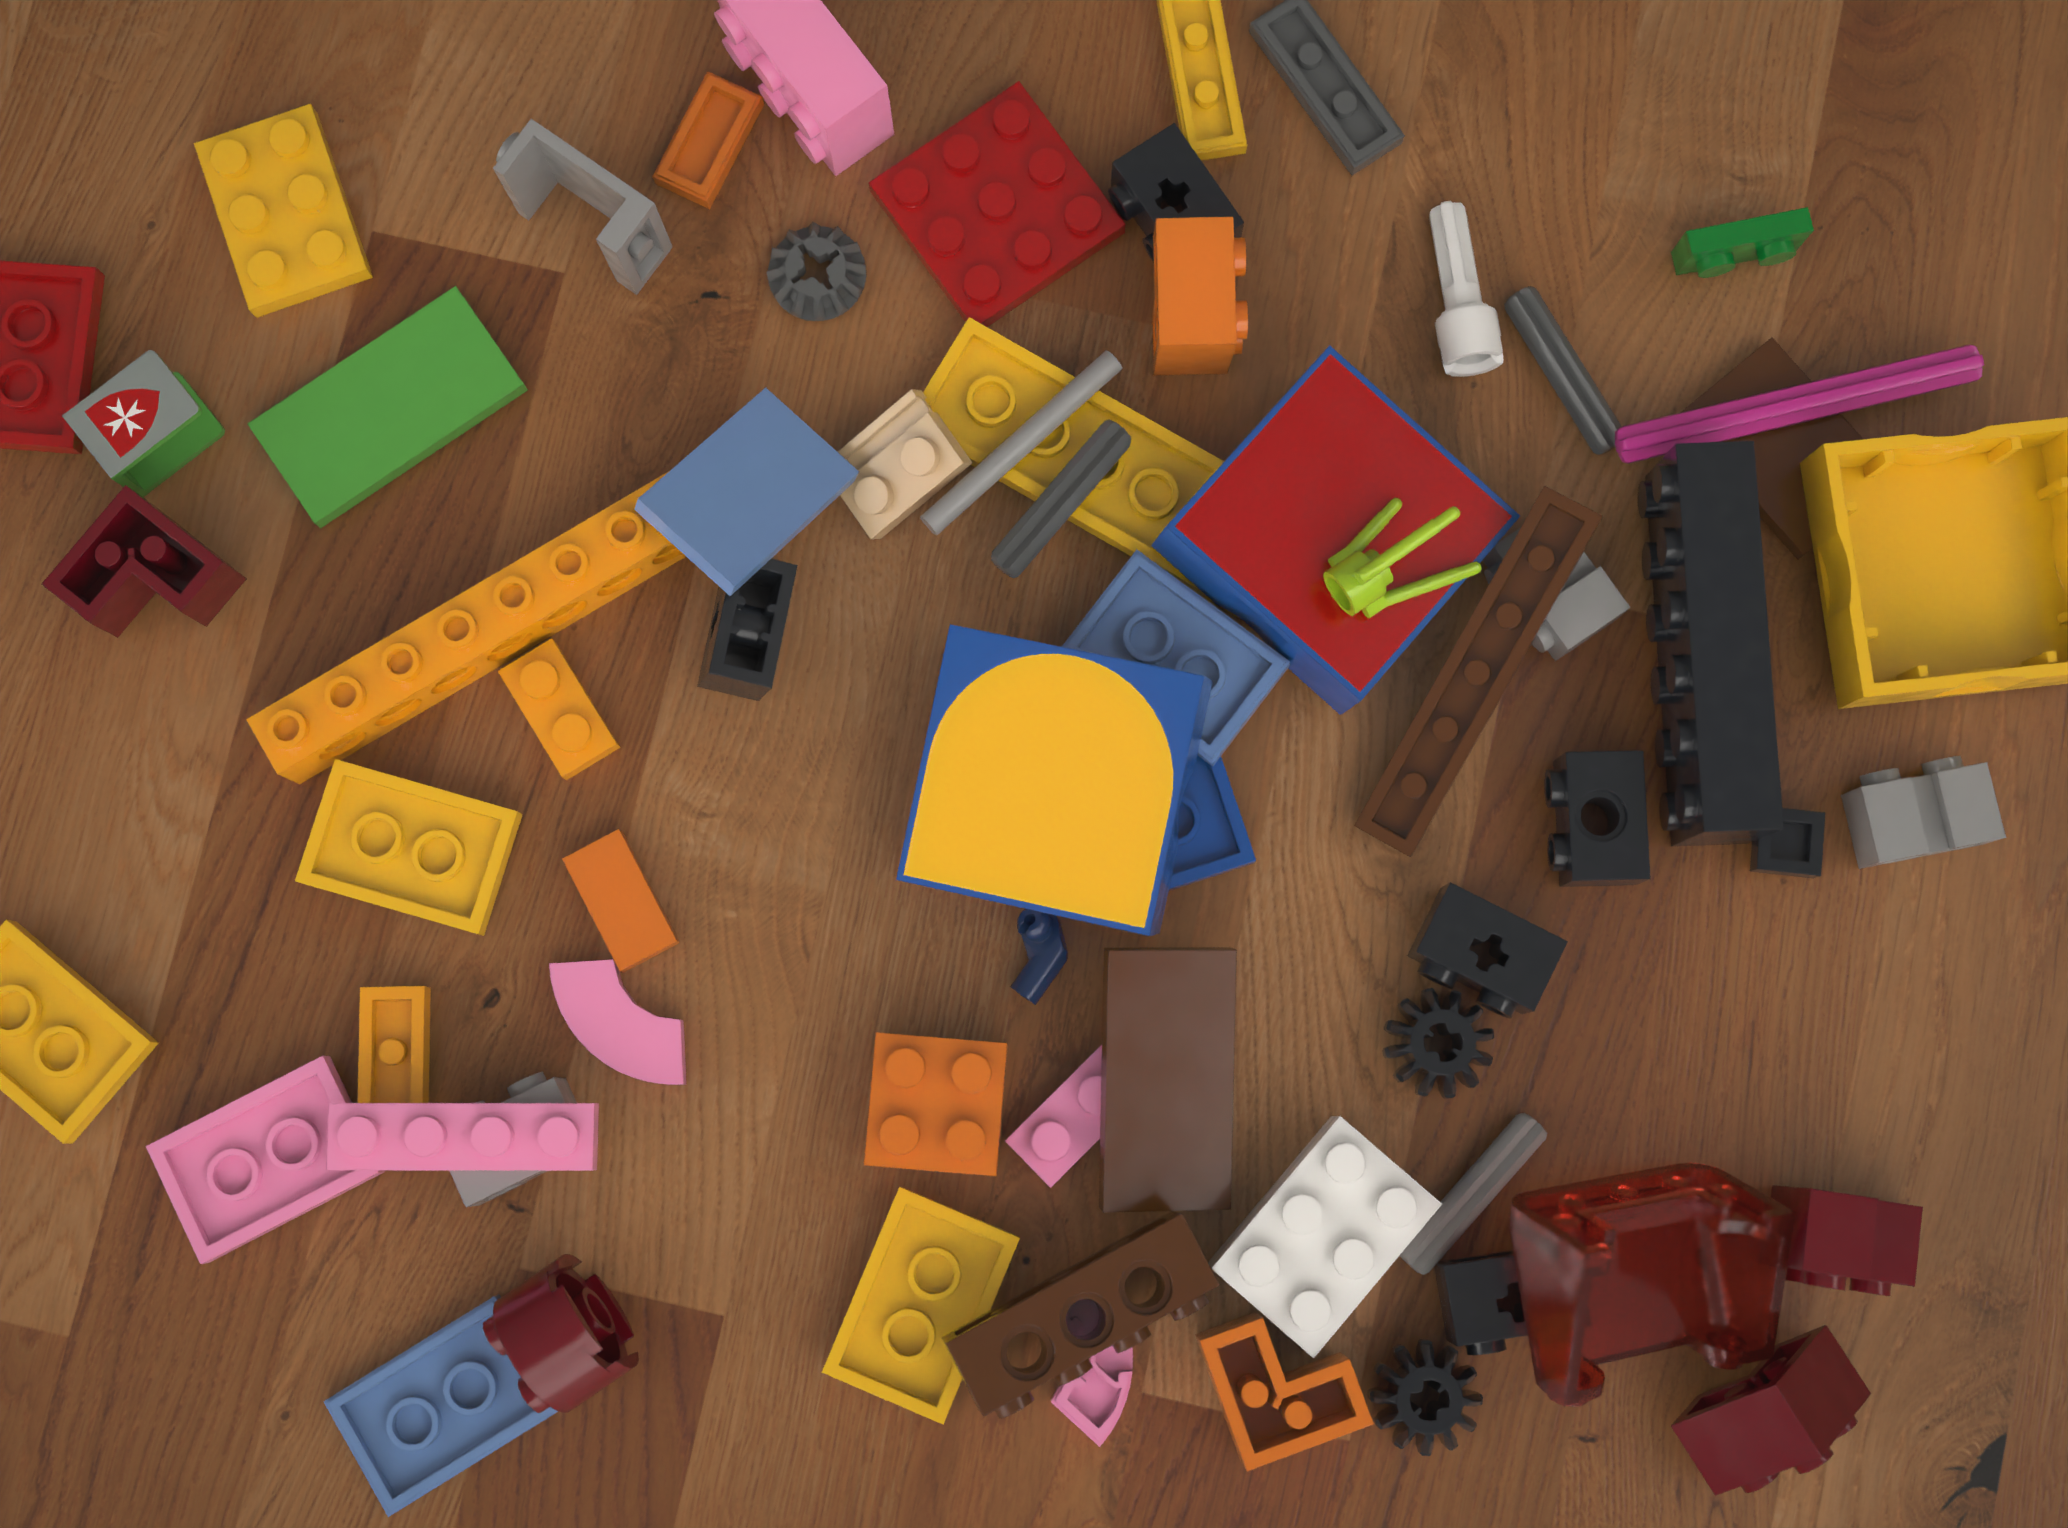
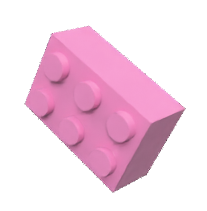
M718 0L720 9L714 12V15L720 27L727 35L722 39L724 47L742 71L750 66L763 82L758 86V89L775 115L780 118L787 113L799 130L794 133L795 138L814 164L823 160L833 174L837 176L895 135L887 84L821 0Z

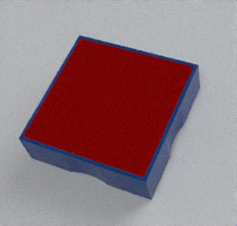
M1329 345L1168 523L1151 546L1215 604L1238 616L1262 638L1265 644L1289 660L1290 666L1288 669L1341 715L1362 701L1467 578L1388 606L1371 618H1367L1362 610L1354 616H1350L1335 602L1324 582L1323 574L1331 568L1328 559L1347 547L1393 498H1399L1402 501L1401 509L1365 547L1362 553L1373 549L1382 554L1450 507H1457L1460 510V516L1444 527L1439 533L1389 566L1393 575V582L1386 586V591L1454 567H1460L1471 562L1481 563L1518 520L1520 515Z

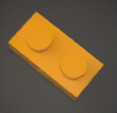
M552 638L498 670V673L561 777L566 781L621 748L560 647Z
M360 987L357 1103H429L431 987Z

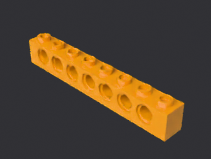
M667 473L246 719L276 773L295 783L302 784L331 767L335 759L342 760L685 558L686 556L634 510L638 498Z

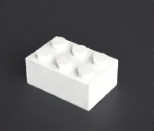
M1331 1116L1209 1260L1208 1264L1215 1273L1314 1358L1439 1209L1442 1203L1341 1116Z

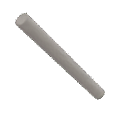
M1105 350L923 513L920 519L926 527L936 536L1118 374L1122 370V366L1111 352Z

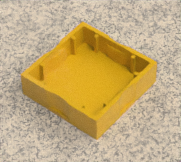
M2068 417L1990 425L1967 434L1934 437L1908 434L1826 443L1800 462L1838 709L2068 684Z

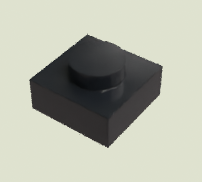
M1782 808L1784 829L1752 842L1750 872L1812 879L1820 877L1822 872L1825 812Z

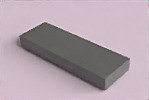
M1285 0L1250 23L1249 33L1351 176L1402 144L1405 135L1308 0Z

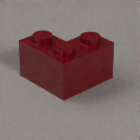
M125 485L41 585L89 623L118 638L155 593H158L183 614L207 627L247 578L155 505Z
M1772 1185L1764 1263L1785 1267L1784 1280L1845 1291L1848 1277L1850 1278L1849 1290L1890 1296L1892 1284L1915 1287L1923 1207L1813 1188Z
M1824 1325L1774 1345L1749 1375L1697 1395L1672 1423L1671 1427L1715 1496L1738 1487H1742L1745 1493H1751L1771 1483L1777 1478L1779 1472L1794 1467L1798 1474H1804L1827 1462L1833 1455L1830 1446L1837 1438L1856 1426L1858 1421L1854 1415L1871 1395V1392L1828 1326Z

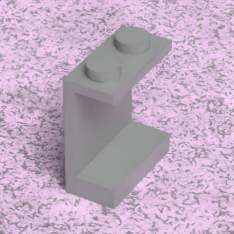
M533 119L529 120L520 133L515 132L511 134L501 145L496 158L497 163L493 170L518 213L529 221L557 183L610 218V221L598 235L596 241L616 281L637 295L673 248L655 203Z

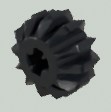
M1433 988L1422 990L1420 998L1422 1011L1409 999H1403L1398 1003L1400 1013L1409 1022L1408 1025L1396 1020L1386 1021L1384 1025L1386 1032L1402 1037L1401 1044L1383 1048L1384 1058L1392 1059L1404 1055L1407 1061L1396 1069L1393 1077L1397 1082H1404L1418 1072L1415 1094L1421 1097L1428 1096L1436 1079L1441 1096L1444 1099L1453 1098L1456 1095L1455 1076L1468 1088H1474L1479 1084L1477 1074L1468 1065L1469 1063L1485 1067L1492 1064L1493 1057L1487 1052L1476 1050V1042H1485L1493 1039L1494 1031L1491 1028L1473 1030L1471 1024L1479 1019L1483 1013L1480 1005H1472L1461 1014L1458 1013L1462 1001V994L1459 991H1449L1444 998L1442 1007H1440L1438 995ZM1433 1025H1436L1439 1035H1450L1452 1039V1049L1443 1050V1054L1447 1058L1442 1062L1437 1052H1426L1424 1047V1038L1434 1036V1033L1429 1030Z
M1419 1339L1416 1346V1360L1414 1361L1410 1352L1403 1345L1398 1344L1392 1348L1393 1356L1400 1367L1393 1371L1389 1366L1380 1362L1374 1367V1372L1378 1376L1389 1381L1388 1388L1374 1387L1368 1389L1367 1397L1371 1402L1390 1405L1376 1414L1373 1418L1375 1425L1379 1429H1386L1397 1424L1391 1441L1400 1449L1406 1447L1416 1434V1447L1422 1456H1430L1432 1454L1435 1434L1438 1435L1439 1440L1448 1450H1454L1458 1447V1442L1450 1428L1457 1423L1464 1430L1473 1432L1477 1426V1423L1472 1418L1462 1413L1463 1406L1476 1407L1483 1403V1396L1480 1393L1472 1390H1461L1462 1387L1472 1382L1477 1376L1475 1369L1470 1365H1465L1453 1370L1457 1362L1458 1351L1449 1345L1443 1348L1434 1360L1433 1344L1428 1339ZM1430 1380L1428 1386L1440 1393L1439 1400L1428 1402L1426 1413H1421L1422 1409L1410 1401L1411 1393L1422 1392L1423 1381Z

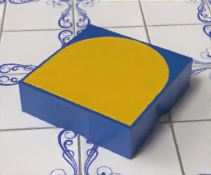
M950 624L896 880L1142 935L1152 936L1160 934L1179 845L1178 817L1185 788L1195 769L1213 681L1204 675Z

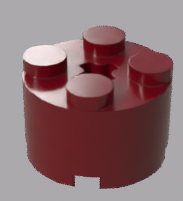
M570 1254L561 1255L499 1298L494 1303L493 1315L483 1322V1330L488 1342L499 1354L508 1356L512 1365L521 1376L518 1379V1388L523 1399L537 1413H542L549 1407L562 1413H568L636 1367L639 1362L638 1351L627 1355L624 1343L633 1338L634 1334L619 1303L596 1274L584 1280L574 1271L573 1268L582 1263V1261Z

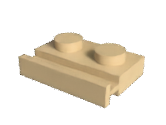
M911 389L838 451L841 456L859 471L854 483L840 496L870 539L883 538L972 464V461L939 414L933 412L929 407L922 390Z

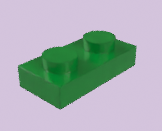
M1808 207L1686 231L1671 251L1676 276L1698 272L1700 278H1710L1733 270L1737 263L1758 260L1760 266H1771L1792 259L1796 256V251L1814 231Z

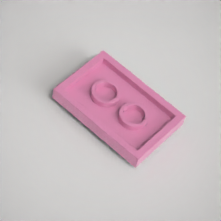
M321 1056L146 1146L200 1264L210 1263L385 1172V1170H326L328 1103H352L330 1056Z

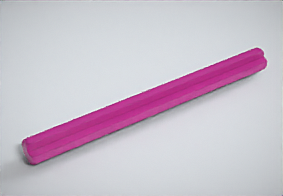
M1968 344L1621 426L1615 431V448L1621 461L1630 464L1666 455L1676 443L1727 441L1972 383L1982 377L1984 359L1979 354L1976 346Z

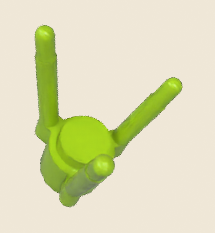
M1393 498L1347 547L1328 559L1331 568L1324 572L1323 577L1326 587L1335 602L1350 616H1354L1362 610L1367 618H1371L1388 606L1480 573L1482 570L1481 564L1479 562H1471L1386 591V586L1393 582V575L1389 566L1455 521L1460 516V510L1457 507H1450L1382 554L1373 549L1362 553L1365 547L1401 509L1402 501L1399 498Z

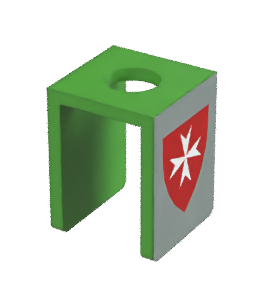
M153 350L145 352L62 415L109 477L123 487L125 485L142 497L146 496L225 435V428L187 380L179 372H172L162 358Z

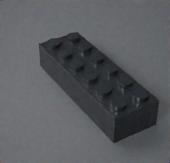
M1754 441L1676 443L1645 476V481L1640 482L1637 497L1640 517L1642 519L1648 518L1650 542H1645L1643 546L1642 570L1644 578L1653 582L1654 604H1649L1646 614L1647 636L1650 642H1657L1658 666L1653 667L1651 672V696L1655 705L1661 704L1663 729H1658L1655 737L1656 761L1660 768L1666 767L1667 792H1663L1660 797V822L1664 831H1670L1671 847L1748 844L1784 829Z

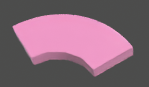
M613 959L549 964L551 984L560 1012L568 1027L590 1053L606 1065L630 1077L651 1083L686 1085L683 1020L658 1017L637 1005L623 986L620 971Z
M1083 1299L1075 1302L1069 1308L1066 1316V1324L1070 1333L1076 1336H1083L1092 1332L1099 1321V1310L1093 1300ZM1110 1346L1090 1357L1093 1368L1077 1379L1058 1386L1051 1398V1403L1099 1447L1110 1435L1126 1403L1132 1378L1133 1347L1121 1353H1116L1113 1346Z

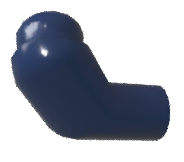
M1024 909L1017 919V929L1022 935L1029 961L1010 988L1036 1005L1066 963L1068 950L1061 922L1056 915Z

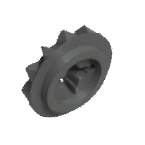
M812 222L806 228L797 231L788 230L786 237L780 244L772 248L767 277L774 298L784 310L800 319L825 321L844 314L858 301L866 282V264L858 243L844 234L839 226L829 228ZM807 253L810 258L813 257L819 264L827 260L833 261L826 268L830 290H827L825 285L819 283L814 277L808 278L805 281L803 279L800 280L807 272L804 264V254Z

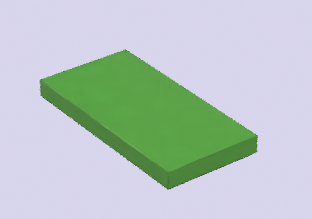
M455 286L247 424L310 518L319 528H322L528 391V389L459 289Z

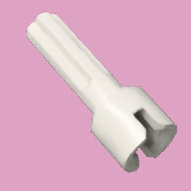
M1444 201L1439 206L1432 208L1429 214L1445 311L1441 313V316L1435 322L1437 340L1441 350L1443 367L1447 375L1457 377L1474 376L1489 372L1503 364L1500 325L1495 308L1482 302L1466 208L1462 203Z

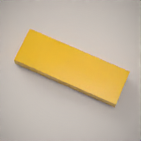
M1156 0L1181 133L1201 161L1246 154L1247 141L1221 0Z

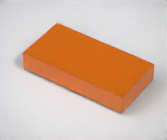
M707 71L652 176L655 184L710 209L764 107L762 96Z
M617 829L562 858L620 972L624 973L680 943L623 831Z

